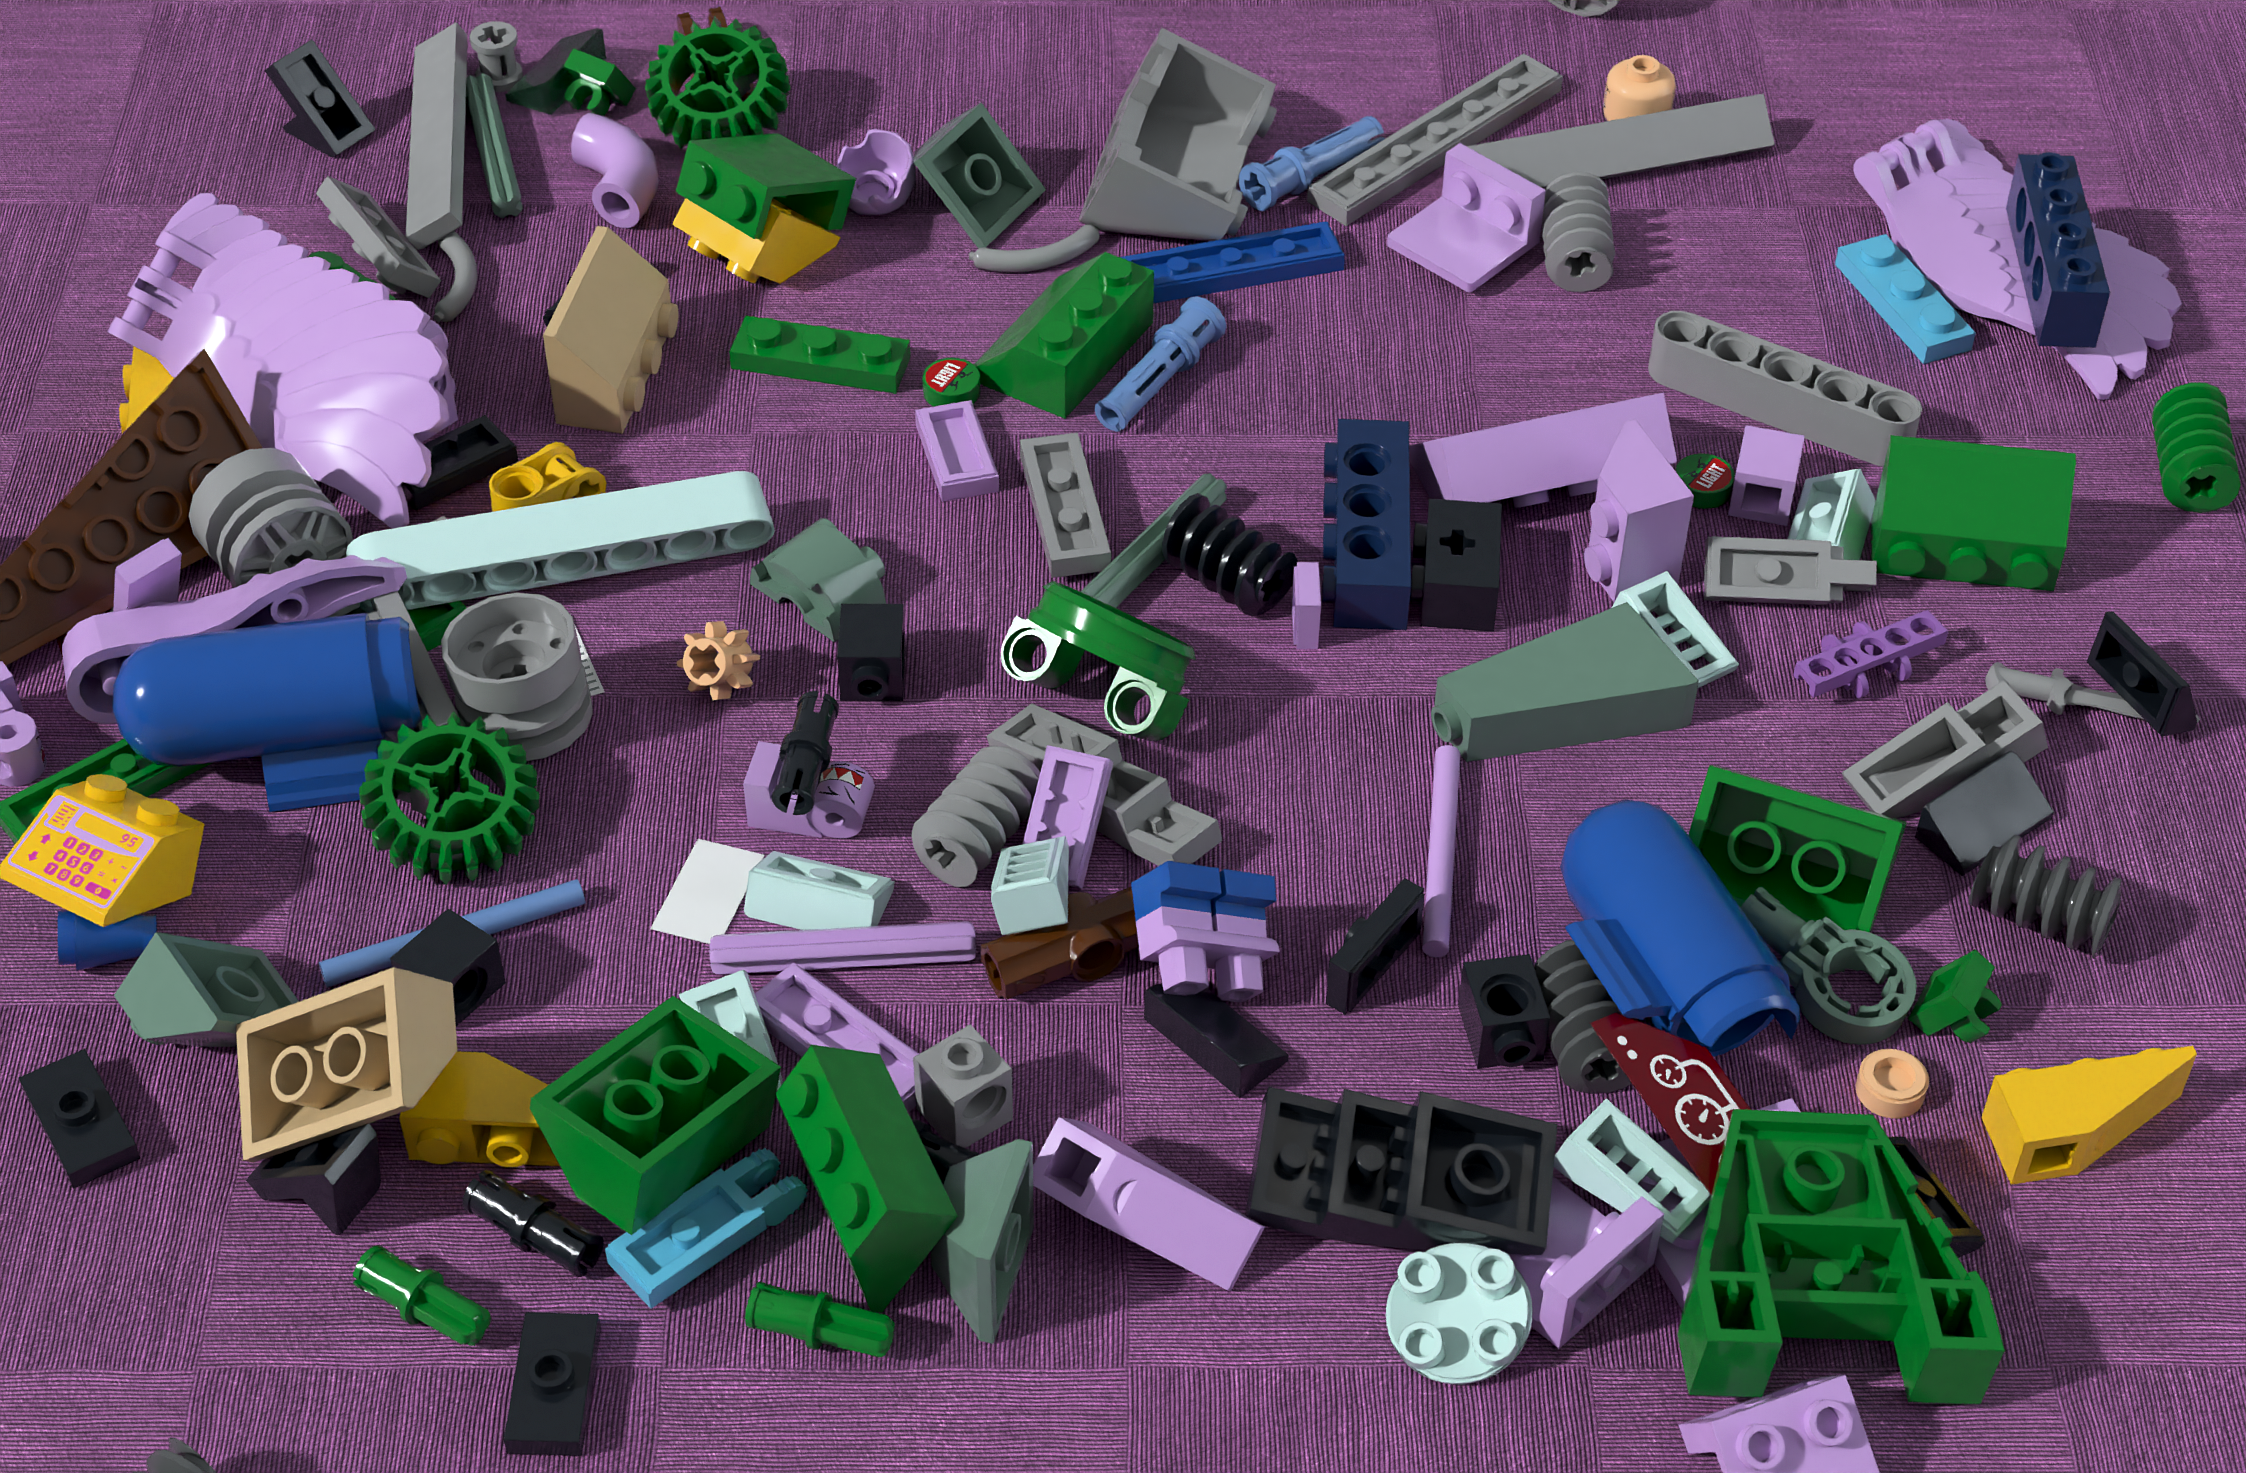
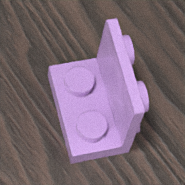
M1459 143L1446 152L1442 196L1390 232L1387 237V246L1464 291L1472 292L1540 243L1546 190Z
M1553 1176L1546 1250L1542 1255L1508 1254L1514 1266L1523 1276L1530 1292L1533 1308L1531 1327L1560 1349L1654 1264L1664 1213L1641 1196L1621 1215L1617 1212H1611L1605 1217Z
M1846 1374L1810 1378L1764 1394L1762 1397H1756L1679 1424L1688 1454L1715 1452L1722 1473H1880Z

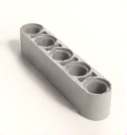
M1670 311L1659 316L1654 325L1648 371L1654 381L1663 386L1783 431L1804 435V438L1881 467L1884 466L1890 435L1916 438L1922 407L1917 398L1906 391L1693 313Z

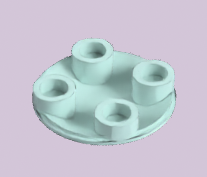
M1464 1243L1445 1244L1429 1249L1426 1252L1412 1253L1404 1258L1398 1268V1277L1390 1290L1386 1306L1388 1333L1399 1356L1409 1367L1422 1376L1447 1384L1479 1382L1505 1369L1524 1347L1531 1330L1533 1316L1532 1300L1527 1284L1508 1254L1499 1249H1489L1477 1244Z

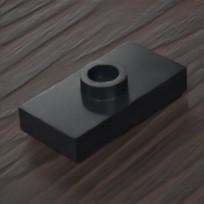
M483 415L423 444L431 451V476L426 486L420 488L408 483H403L401 486L406 501L417 511L497 472L499 469L518 462L516 445L486 415Z
M1404 878L1368 918L1360 917L1353 923L1344 939L1343 946L1329 960L1326 993L1327 1005L1344 1015L1348 1011L1351 1012L1421 933L1425 896L1423 894L1424 888Z
M85 1049L19 1077L23 1092L73 1189L141 1159L133 1137Z
M525 1312L504 1434L507 1454L582 1456L601 1333L599 1314Z

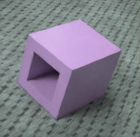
M1745 426L1728 512L1729 516L1787 526L1804 435Z

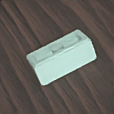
M1852 469L1806 479L1788 539L1831 541V546L1844 547V560H1860L1875 506L1874 495L1861 469Z
M773 851L749 871L744 912L750 918L800 930L878 926L893 893L895 881L888 877Z

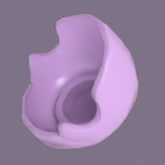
M871 129L867 131L866 137L861 144L855 147L845 145L842 148L836 167L857 178L849 208L859 215H882L897 210L905 204L915 186L916 169L913 163L914 157L911 145L898 133Z

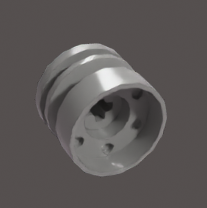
M275 448L249 449L225 459L205 476L193 494L189 511L193 535L208 555L220 566L221 572L231 582L233 588L246 584L258 573L272 574L294 567L307 558L320 561L347 557V546L353 541L350 525L337 511L333 503L322 493L321 488L292 454Z
M516 592L493 596L467 607L449 623L441 639L442 658L450 688L455 693V705L457 714L460 716L461 726L469 727L481 716L482 720L486 723L487 735L504 727L505 732L509 735V746L522 744L523 749L526 751V761L543 759L568 748L586 731L593 715L592 699L589 685L587 684L585 668L581 662L580 646L574 620L561 603L539 594Z

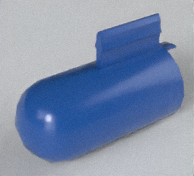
M367 613L161 638L141 645L123 662L113 685V713L120 734L135 753L156 765L182 767L261 756L270 812L360 800L359 788L362 786V782H366L365 766L368 763V759H378L377 745L381 744L382 739L385 740V732L400 730L402 723L410 729L416 728L422 720L412 667L409 623L401 617L370 620Z
M1624 799L1592 810L1568 835L1560 865L1568 896L1584 919V921H1576L1567 925L1565 929L1622 1015L1628 1019L1637 1018L1640 1020L1649 1017L1657 1029L1704 1046L1713 1057L1727 1053L1745 1044L1765 1029L1774 1018H1776L1790 1040H1792L1800 1021L1799 1004L1790 993L1789 975L1685 829L1661 807L1645 802Z

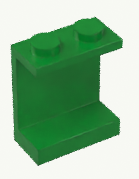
M779 133L689 140L676 193L749 237L759 239L762 238L772 198L826 230L842 229L857 178Z

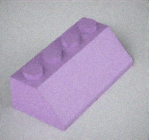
M1664 392L1409 446V460L1430 499L1492 503V501L1512 497L1514 508L1548 502L1547 490L1563 486L1568 487L1569 497L1596 492L1599 474L1624 422L1636 419L1670 464L1677 463Z

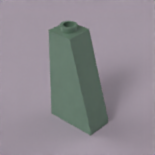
M1626 602L1438 677L1435 704L1431 710V720L1438 736L1444 742H1450L1456 747L1466 762L1681 729L1691 724L1699 680L1629 603Z

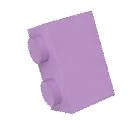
M1636 419L1624 422L1599 474L1596 500L1590 509L1592 527L1589 547L1584 551V562L1590 578L1594 582H1600L1613 602H1615L1621 591L1666 571L1679 584L1694 498L1692 492Z

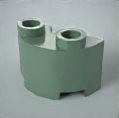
M820 518L767 555L763 561L751 569L750 585L778 604L787 598L790 599L800 609L804 622L833 642L839 639L841 604H886L883 586L879 580L885 575V567L881 558L870 547L863 546L859 549L855 543L826 518Z

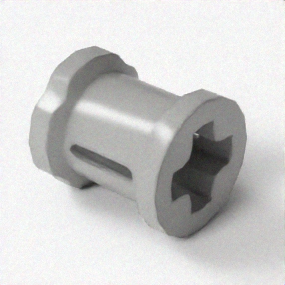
M491 21L476 26L469 36L472 49L477 52L479 68L476 70L475 76L478 77L482 73L488 75L492 79L495 92L509 91L517 87L523 79V71L521 65L515 59L514 47L518 42L516 29L512 25L501 21Z

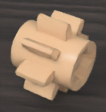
M724 621L706 622L705 635L702 633L685 634L684 640L689 646L684 652L683 659L676 662L677 666L684 668L686 675L691 680L688 690L690 692L702 691L710 687L712 700H721L731 697V686L737 689L751 687L753 682L748 674L752 669L753 662L760 660V655L752 653L750 646L745 641L749 631L742 629L732 630L727 633Z

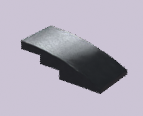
M1269 1086L1262 1100L1245 1215L1266 1227L1320 1238L1391 1248L1428 1251L1445 1244L1464 1243L1477 1244L1489 1249H1499L1506 1254L1542 1255L1547 1246L1557 1124L1422 1091L1419 1092L1414 1104L1410 1105L1344 1089L1336 1103Z

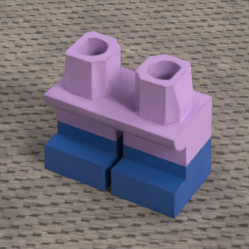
M1166 861L1131 883L1140 960L1159 962L1165 994L1185 996L1197 994L1208 988L1207 969L1216 970L1218 997L1223 1001L1245 1002L1263 992L1262 962L1280 952L1277 942L1272 938H1267L1265 907L1276 902L1275 876L1223 869L1219 872V868Z

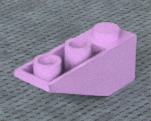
M1059 1117L1033 1165V1186L1084 1217L1228 1291H1231L1265 1229L1263 1225L1089 1122Z

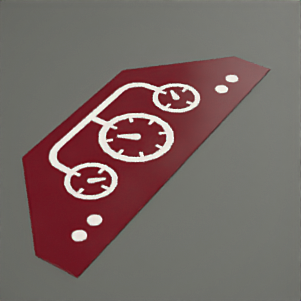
M1618 1013L1591 1022L1592 1028L1707 1191L1712 1195L1733 1109L1751 1110L1706 1047L1634 1019H1628Z

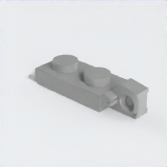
M1712 536L1708 537L1705 541L1704 600L1803 605L1841 603L1843 601V591L1870 592L1871 588L1876 586L1877 561L1844 560V547L1831 546V541Z

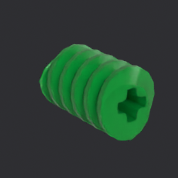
M2187 383L2174 387L2163 394L2154 405L2151 417L2164 496L2172 505L2184 511L2196 513L2216 511L2228 506L2237 497L2241 486L2226 398L2216 386L2207 383Z

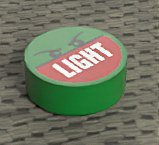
M960 358L940 359L928 365L923 372V395L925 400L933 407L971 400L974 404L980 396L979 370L967 360Z
M1699 453L1686 456L1677 464L1676 473L1694 495L1692 507L1701 509L1716 508L1725 504L1730 499L1735 473L1731 465L1724 459L1711 454Z

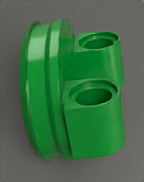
M1056 581L1043 585L1042 587L1046 590L1039 605L1031 609L1027 619L1015 616L1003 641L1001 661L1006 672L1017 680L1047 689L1058 688L1071 679L1084 651H1089L1120 666L1104 702V712L1109 724L1118 732L1147 741H1159L1172 734L1190 700L1180 695V692L1185 684L1184 673L1191 659L1196 660L1194 648L1136 617ZM1044 643L1047 651L1045 662L1039 669L1034 671L1032 666L1033 653L1039 645ZM1148 694L1151 701L1150 713L1142 723L1137 724L1134 716L1135 706L1143 696Z

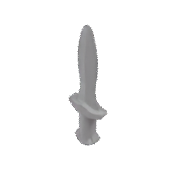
M1996 662L1990 667L1985 677L1987 690L2005 680L2018 696L2046 701L2048 708L2058 715L2062 714L2065 705H2082L2143 719L2118 693L2098 691L2073 684L2063 675L2064 670L2060 668L2054 669L2051 677L2009 669L2002 663ZM2196 715L2197 723H2198L2199 720H2200V718H2199L2198 715Z

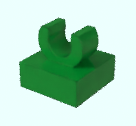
M574 48L563 66L576 79L567 88L565 100L577 110L580 109L585 98L593 95L587 109L591 113L605 116L610 107V100L627 106L636 90V87L616 65Z
M1975 949L1932 972L1908 1019L1927 1036L1949 1025L1955 1035L1967 1043L1987 1035L1990 1028L1979 1018L1983 1019L1999 1011L2002 1006L1997 995L1985 987L1995 966Z

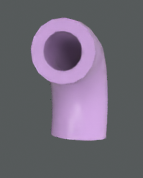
M587 113L580 119L573 133L571 143L573 161L579 166L590 168L603 175L602 180L592 191V201L600 216L614 226L620 228L633 227L647 212L658 190L659 179L654 153L631 128L607 117Z

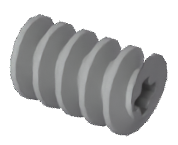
M1572 172L1561 175L1550 182L1545 189L1542 236L1547 274L1555 285L1566 291L1585 292L1594 290L1605 284L1614 274L1613 260L1616 253L1613 243L1614 236L1607 185L1600 177L1588 172Z
M989 746L980 749L970 759V763L957 774L956 779L942 791V795L928 807L927 812L917 819L913 825L911 833L913 848L924 866L938 879L951 886L967 887L977 879L978 871L983 870L990 864L992 854L999 852L1005 846L1006 838L1015 834L1019 829L1020 822H1023L1030 816L1040 776L1038 768L1026 757L1009 748Z

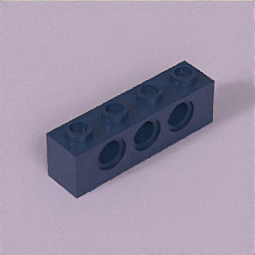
M2052 152L2040 155L2018 154L2006 211L2038 346L2096 348L2110 290L2075 157Z
M1338 419L1336 443L1325 442L1324 478H1335V483H1324L1323 518L1334 519V524L1324 523L1323 560H1334V566H1323L1322 602L1334 603L1333 628L1407 630L1411 592L1409 421Z

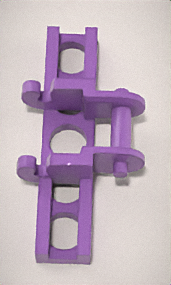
M1928 610L1876 631L1867 623L1860 621L1854 624L1853 634L1841 639H1838L1833 634L1823 636L1821 640L1822 652L1796 662L1793 676L1798 681L1804 679L1810 685L1809 694L1813 698L1843 686L1846 691L1854 688V694L1859 699L1866 696L1869 692L1868 680L1863 671L1881 664L1889 673H1892L1899 667L1896 673L1897 678L1900 681L1908 679L1912 674L1909 659L1944 645L1948 630ZM1931 628L1933 631L1929 635L1918 634V632ZM1903 638H1906L1908 641L1905 645H1897L1895 643ZM1851 657H1853L1854 659H1856V661H1857L1858 663L1855 664L1854 661L1851 659ZM1827 669H1830L1832 672L1828 676L1815 675Z

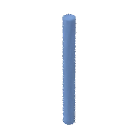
M578 879L461 917L491 935L584 905L585 897ZM423 929L319 962L326 987L328 988L392 967L390 958Z

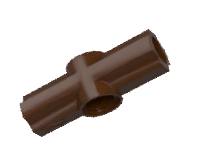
M1132 886L1098 900L1085 892L1069 894L1067 923L1005 935L982 944L981 961L985 967L989 983L998 998L1004 997L1007 1000L1070 974L1079 981L1090 982L1101 979L1116 969L1124 959L1126 952L1139 948Z

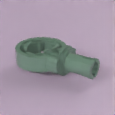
M1759 887L1754 895L1751 894L1743 903L1741 909L1759 935L1772 949L1782 956L1780 964L1789 975V984L1795 988V998L1805 1018L1817 1030L1830 1038L1844 1043L1867 1045L1889 1038L1901 1027L1916 996V978L1906 957L1893 944L1870 932L1854 929L1843 930L1828 917L1822 920L1819 919L1816 922L1810 920L1806 923L1779 903L1763 887ZM1845 969L1866 972L1877 984L1884 983L1886 977L1888 980L1881 992L1883 1000L1873 1006H1859L1855 1016L1847 1014L1851 1004L1848 1001L1842 1000L1833 992L1828 976L1844 972Z

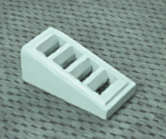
M1668 571L1619 593L1612 608L1628 602L1699 680L1698 688L1735 671L1739 663ZM1654 611L1659 615V617L1654 618L1651 612ZM1671 626L1675 632L1667 635L1663 629ZM1685 641L1692 646L1682 652L1676 647V645ZM1701 656L1710 663L1698 670H1694L1689 664L1690 661Z
M1066 836L1001 849L991 886V902L1001 935L1026 932L1068 922L1069 845Z
M1605 1099L1565 1140L1554 1157V1167L1565 1177L1622 1213L1641 1196L1664 1213L1660 1237L1670 1243L1675 1241L1707 1206L1711 1199L1710 1193L1700 1179L1608 1099ZM1597 1145L1598 1147H1600L1608 1153L1604 1155L1595 1146ZM1620 1161L1632 1167L1627 1174L1617 1166ZM1645 1176L1658 1183L1649 1193L1638 1185ZM1670 1191L1683 1199L1671 1213L1660 1204Z

